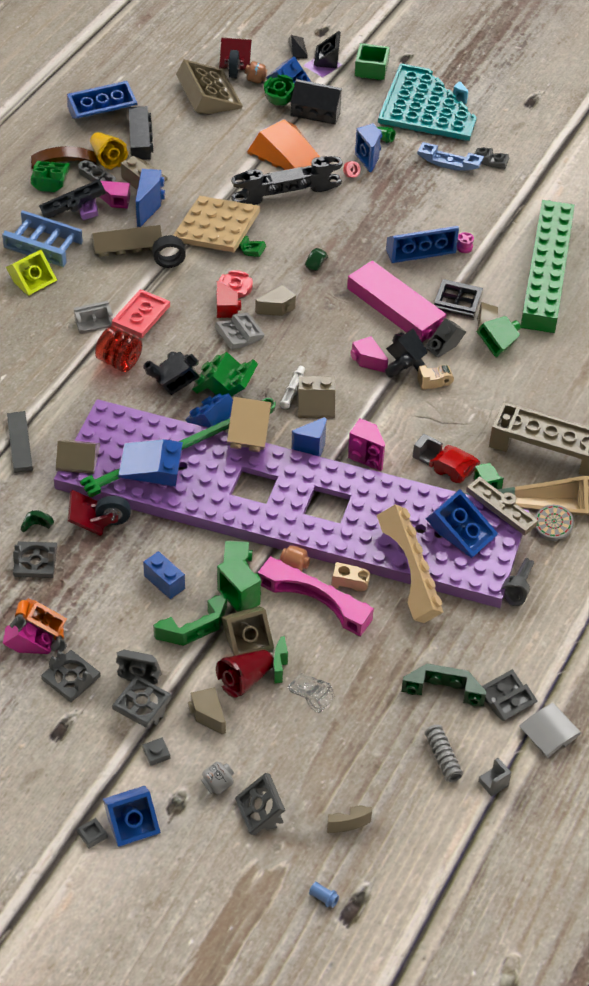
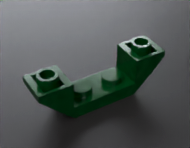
M427 663L403 677L401 692L410 695H422L424 682H428L433 685L465 689L463 703L472 706H484L486 690L468 670Z

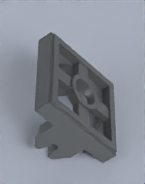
M18 541L14 545V577L54 578L58 548L56 542ZM34 550V553L29 557H21L26 551ZM40 550L47 551L48 558H43L40 555ZM33 558L41 559L39 564L34 565L30 563ZM22 564H28L31 570L23 567ZM43 564H47L45 567H43V568H41V569H38V568H40Z
M72 650L66 654L58 651L56 658L54 656L51 657L49 669L41 675L43 681L70 702L101 677L97 669ZM68 663L79 664L75 669L68 670L64 667ZM57 671L63 675V680L57 683L55 678ZM83 672V677L80 678L79 674ZM74 673L77 675V678L74 681H68L65 679L66 675ZM67 685H75V687H71V688H70V687H65V686H67Z
M136 675L113 703L112 709L148 729L152 723L158 725L159 718L162 719L164 717L165 706L172 696L171 693ZM137 690H145L144 692L135 693ZM152 693L157 696L158 705L150 701ZM140 696H145L148 701L145 704H138L136 699ZM129 701H130V702L133 701V702H134V705H133L132 708L129 710V709H128V702H129ZM147 707L153 710L145 715L136 714L140 708Z
M264 773L235 797L250 835H256L262 829H276V823H284L281 814L286 810L270 774ZM260 797L262 805L256 810L255 801ZM272 799V808L270 813L267 814L265 810L266 802ZM254 812L259 813L261 820H254L251 814Z

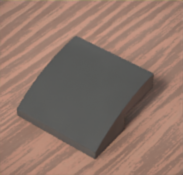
M513 669L482 686L486 690L485 702L502 721L538 702L528 685L521 683Z

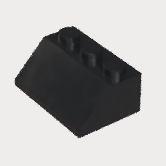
M296 79L291 100L290 116L336 125L341 114L342 88Z

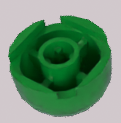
M282 74L277 75L276 78L270 77L264 84L267 100L276 106L290 103L295 86L293 79Z

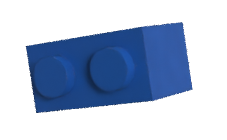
M159 551L143 561L144 576L170 600L185 589V574Z

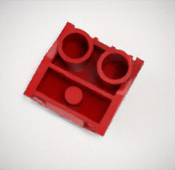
M451 445L445 446L434 459L429 461V466H434V471L437 474H448L454 483L463 482L465 478L474 472L475 466L480 464V461L473 455Z

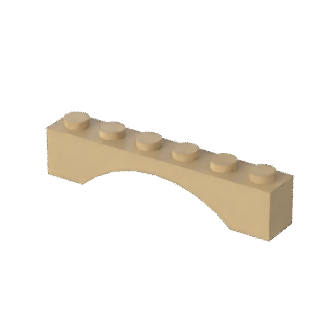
M395 504L376 516L382 532L400 545L408 559L411 586L407 603L413 620L426 623L444 613L441 607L442 601L436 593L435 582L430 577L429 565L424 560L422 555L423 549L417 541L416 530L409 519L410 513L406 508Z

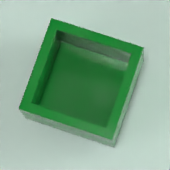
M360 43L355 60L354 76L385 80L389 64L390 47Z
M235 555L217 565V590L221 594H227V601L237 612L260 605L262 581L260 576L249 568L245 560Z

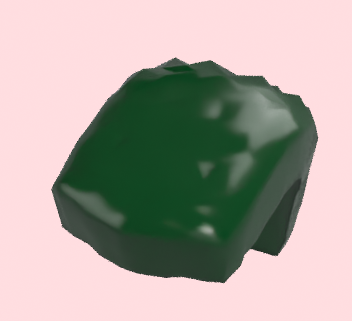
M319 248L313 249L305 262V266L309 270L318 271L325 258H328L327 253Z
M32 510L26 514L21 525V531L26 532L34 524L49 529L54 524V520L49 514L39 510Z

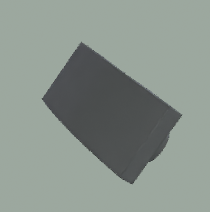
M477 148L474 153L484 156L481 164L494 168L506 169L509 161V154L493 153L492 148Z

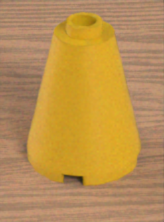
M96 132L91 136L90 144L99 163L103 167L111 170L117 166L120 167L121 162L127 159V145L123 140L100 132Z

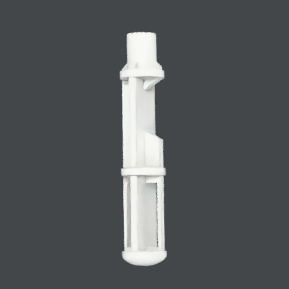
M299 366L293 373L292 380L286 388L282 401L279 403L281 408H290V403L297 393L298 376H304L305 367Z

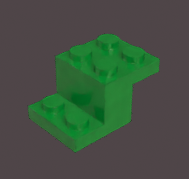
M228 352L222 355L218 354L211 362L207 361L201 367L202 372L199 374L200 377L194 381L195 384L192 390L198 394L204 389L209 388L215 395L229 393L232 397L246 388L258 363L252 359L248 363L240 364Z

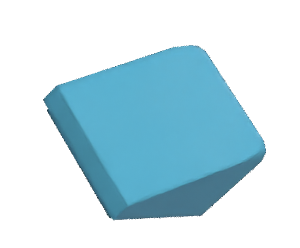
M458 81L454 86L453 93L459 102L462 101L464 104H467L468 89Z

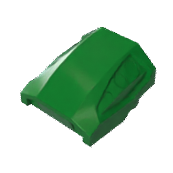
M37 161L33 168L31 185L38 191H58L64 186V180L69 171L70 163Z

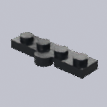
M98 179L39 205L43 217L49 219L68 210L78 211L81 209L82 204L106 194L101 180Z

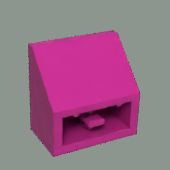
M359 418L349 433L348 458L382 471L385 442L376 424Z

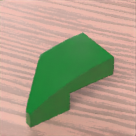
M244 236L239 247L246 256L260 257L266 248L265 241H250L248 236Z

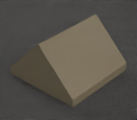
M59 440L57 443L56 471L94 474L100 443Z

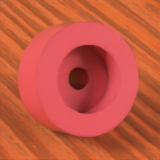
M356 161L345 163L343 172L347 177L354 178L360 174L361 168Z

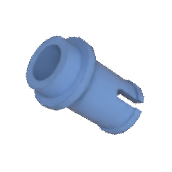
M314 882L309 890V895L324 902L326 907L333 908L339 900V895H337L335 890L330 891L318 882Z

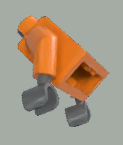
M29 598L18 603L15 618L10 624L11 628L15 625L19 629L18 632H20L28 621L54 635V640L56 641L50 646L52 651L62 652L67 647L63 640L64 624L67 618Z

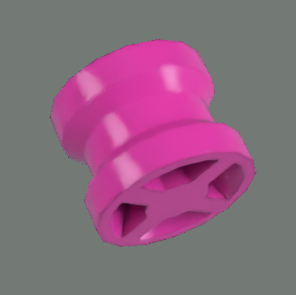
M468 232L460 233L458 235L457 250L461 253L471 252L473 250L474 236Z

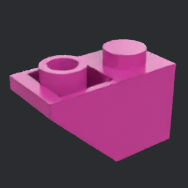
M101 181L106 194L100 196V198L111 208L128 209L131 196L130 183Z
M27 621L20 632H18L19 629L15 625L13 628L10 625L5 627L3 644L18 653H50L53 636Z

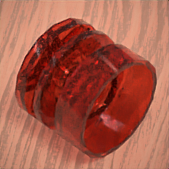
M110 326L98 339L95 356L98 360L111 365L121 372H128L135 366L141 355L142 341L140 338L126 333L116 326Z

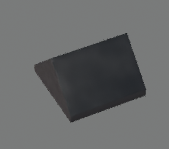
M337 31L316 46L315 66L337 68L340 31Z

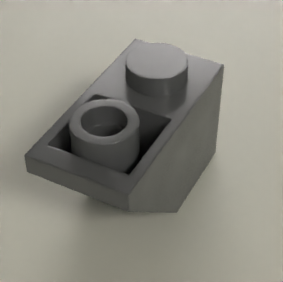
M445 318L425 348L439 358L455 348L466 334V331L455 322Z

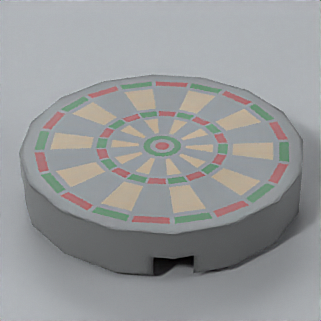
M555 504L547 505L536 514L535 518L538 520L536 530L542 538L550 541H559V539L568 537L572 532L573 516L565 507Z

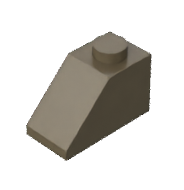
M282 284L255 299V312L257 314L283 316L295 309L296 295Z
M216 688L191 692V701L188 702V709L190 714H194L196 722L220 734H225L226 721Z

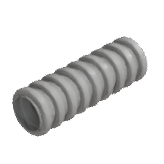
M432 725L425 731V736L430 743L432 752L435 754L434 756L440 765L439 767L445 776V780L447 782L457 781L462 777L463 771L460 769L461 767L455 758L453 749L450 747L448 738L445 736L443 727L441 725Z

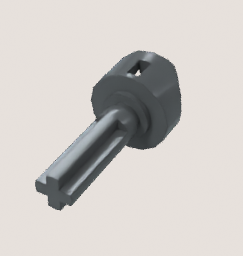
M529 558L524 559L517 575L507 577L501 589H505L504 597L511 606L522 605L529 594L530 586L526 579L534 565V561H530Z

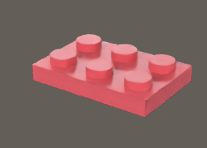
M140 289L112 320V326L143 338L170 307V301Z

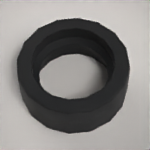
M166 235L160 237L152 246L156 264L164 268L176 267L186 257L184 243L177 236ZM167 247H174L179 250L172 256L159 254L161 250Z

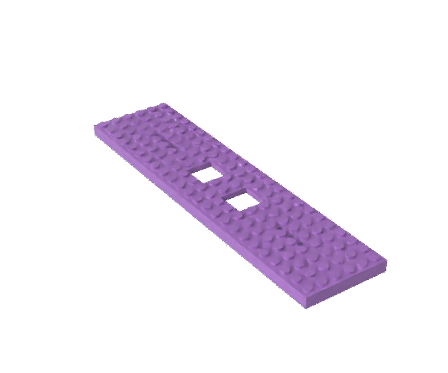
M97 399L75 441L100 443L94 474L58 471L54 478L55 489L68 493L74 490L88 496V492L84 490V486L80 484V481L90 475L97 479L119 469L124 443L160 439L180 441L207 429V427ZM220 432L181 451L179 467L187 469L178 470L176 487L120 478L100 487L101 493L90 497L99 501L106 496H119L129 502L131 510L281 550L287 549L290 545L307 550L308 557L333 564L338 562L368 570L370 574L411 584L410 567L403 549L394 539L382 532L376 516L396 504L408 510L410 522L415 530L422 529L425 531L424 533L416 532V538L423 549L422 555L424 560L429 565L428 571L430 577L435 582V590L501 608L505 589H501L505 579L511 575L523 535L474 497L465 494L498 533L473 558H470L445 538L435 537L434 535L438 533L425 519L450 496L456 493L455 491L265 443L264 450L260 449V452L249 451L248 447L233 449L227 444L228 433ZM242 472L276 480L266 504L232 495ZM314 491L349 499L341 523L305 514Z

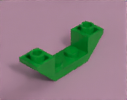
M227 594L216 595L207 600L209 615H204L192 623H186L180 628L172 617L159 620L156 624H153L154 638L184 646L219 630L222 623L221 616L225 615L227 609Z

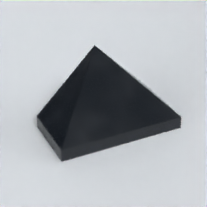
M290 35L288 42L292 57L295 56L296 59L308 58L303 37Z

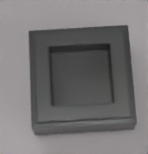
M97 818L77 828V833L88 849L108 838L106 831Z

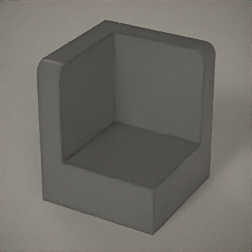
M423 433L414 444L413 458L429 465V461L442 451L443 443Z
M496 758L493 768L479 776L478 782L491 796H494L509 786L512 772L499 758Z

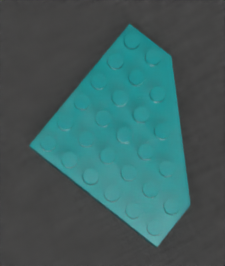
M400 63L379 114L378 123L470 141L477 117L474 113L471 114L468 111V107L462 101L459 102L456 99V95L450 89L447 90L444 87L445 84L438 77L436 78L429 68Z

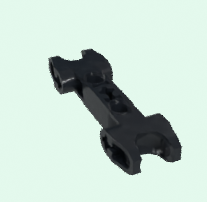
M322 156L314 158L311 161V166L264 175L262 171L257 169L245 171L231 178L233 187L243 188L241 191L234 193L231 196V200L257 205L263 201V196L297 191L309 187L314 192L328 191L342 184L340 176L331 173L339 170L343 166V162L340 157Z

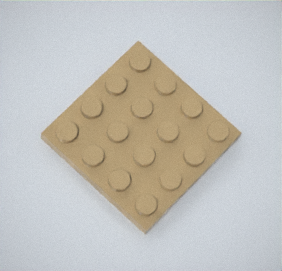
M199 196L173 236L180 238L184 244L235 253L260 213V206Z

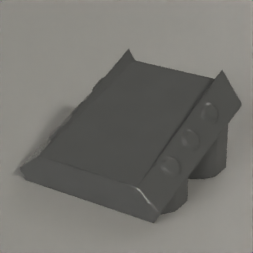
M125 649L116 652V663L119 665L117 674L119 677L132 681L137 675L152 684L158 683L162 672L158 661L153 655Z

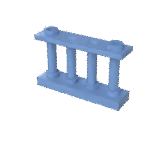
M23 210L21 211L22 224L15 233L5 231L2 234L4 248L25 255L42 250L49 263L64 267L67 263L66 250L71 243H83L82 229ZM28 227L36 229L30 238L21 236ZM43 232L51 234L44 243L36 241ZM57 237L66 239L59 248L51 246Z

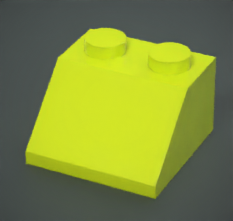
M38 250L6 267L13 282L27 296L57 281L42 250Z

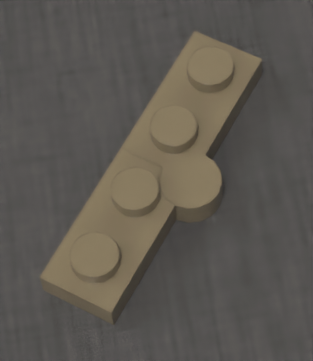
M481 477L467 486V493L524 536L537 526L538 520L516 504V496L513 493L507 492L502 494Z

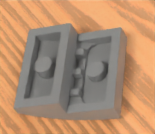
M249 313L233 314L232 320L216 322L215 325L216 330L231 350L250 345L262 339L265 335Z
M554 703L542 708L519 725L547 758L563 745L565 747L581 734Z

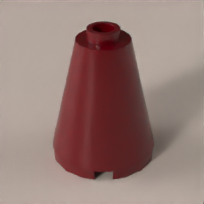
M259 650L222 658L216 663L217 679L222 680L224 685L221 687L229 696L237 698L246 693L273 668L274 657L266 650Z

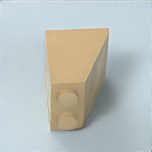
M233 397L227 444L230 445V448L241 449V447H248L249 451L260 452V449L264 450L271 402Z

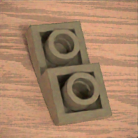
M481 302L477 330L484 322L498 318V307Z
M363 805L350 807L349 815H344L343 813L328 814L327 833L346 832L367 825L371 822L372 807Z

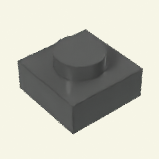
M163 737L142 744L150 766L171 759Z

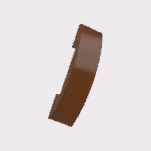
M53 147L31 155V167L33 169L37 161L81 162L87 160L97 165L96 154L92 150L81 147Z

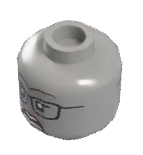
M215 762L203 771V779L201 781L211 794L213 792L221 794L233 784L232 775L234 772L227 763L223 765L220 762Z

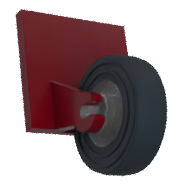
M221 38L219 68L229 69V78H237L238 70H245L246 66L250 65L252 40Z
M70 491L68 522L99 536L103 535V528L106 526L123 524L130 517V504L122 497L106 496L96 501L77 491Z

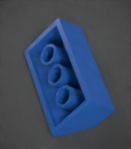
M128 81L67 94V106L72 119L137 105L136 98Z
M459 226L387 237L386 252L391 263L454 254L457 249Z

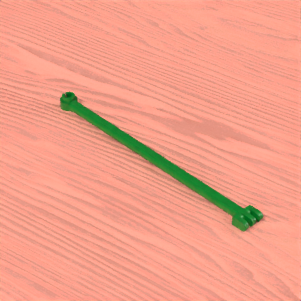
M264 398L262 401L271 402L270 414L273 413L276 403L273 402L272 398ZM230 418L178 441L183 442L182 450L229 429ZM120 468L97 479L90 475L83 478L80 484L84 486V490L88 492L89 497H94L101 493L100 487L120 479L118 478Z

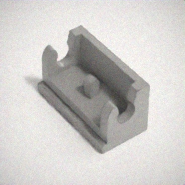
M108 301L74 308L75 322L80 334L112 327L113 319L111 316L113 314Z

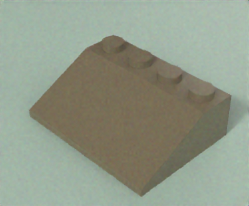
M183 60L176 75L194 111L200 114H213L242 108L243 105L223 69Z

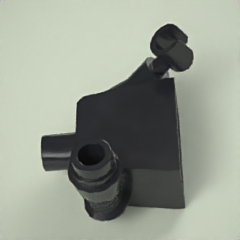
M411 329L406 334L402 332L394 334L393 344L386 348L395 358V361L390 363L385 369V373L389 378L398 376L411 365L417 371L419 366L426 365L421 358L427 354V350L414 329Z
M170 352L167 355L168 359L159 366L152 361H147L143 366L146 374L155 378L158 383H161L170 395H173L200 377L194 368L199 364V360L192 353L184 355L182 352Z

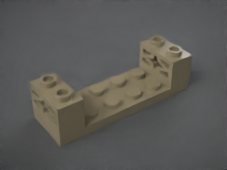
M507 402L502 403L492 426L489 447L507 452L513 438L582 459L579 474L589 476L588 426Z

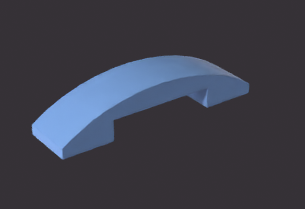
M425 142L421 144L417 152L419 156L430 163L460 171L478 169L484 159V156L468 153L466 157L438 151V145Z

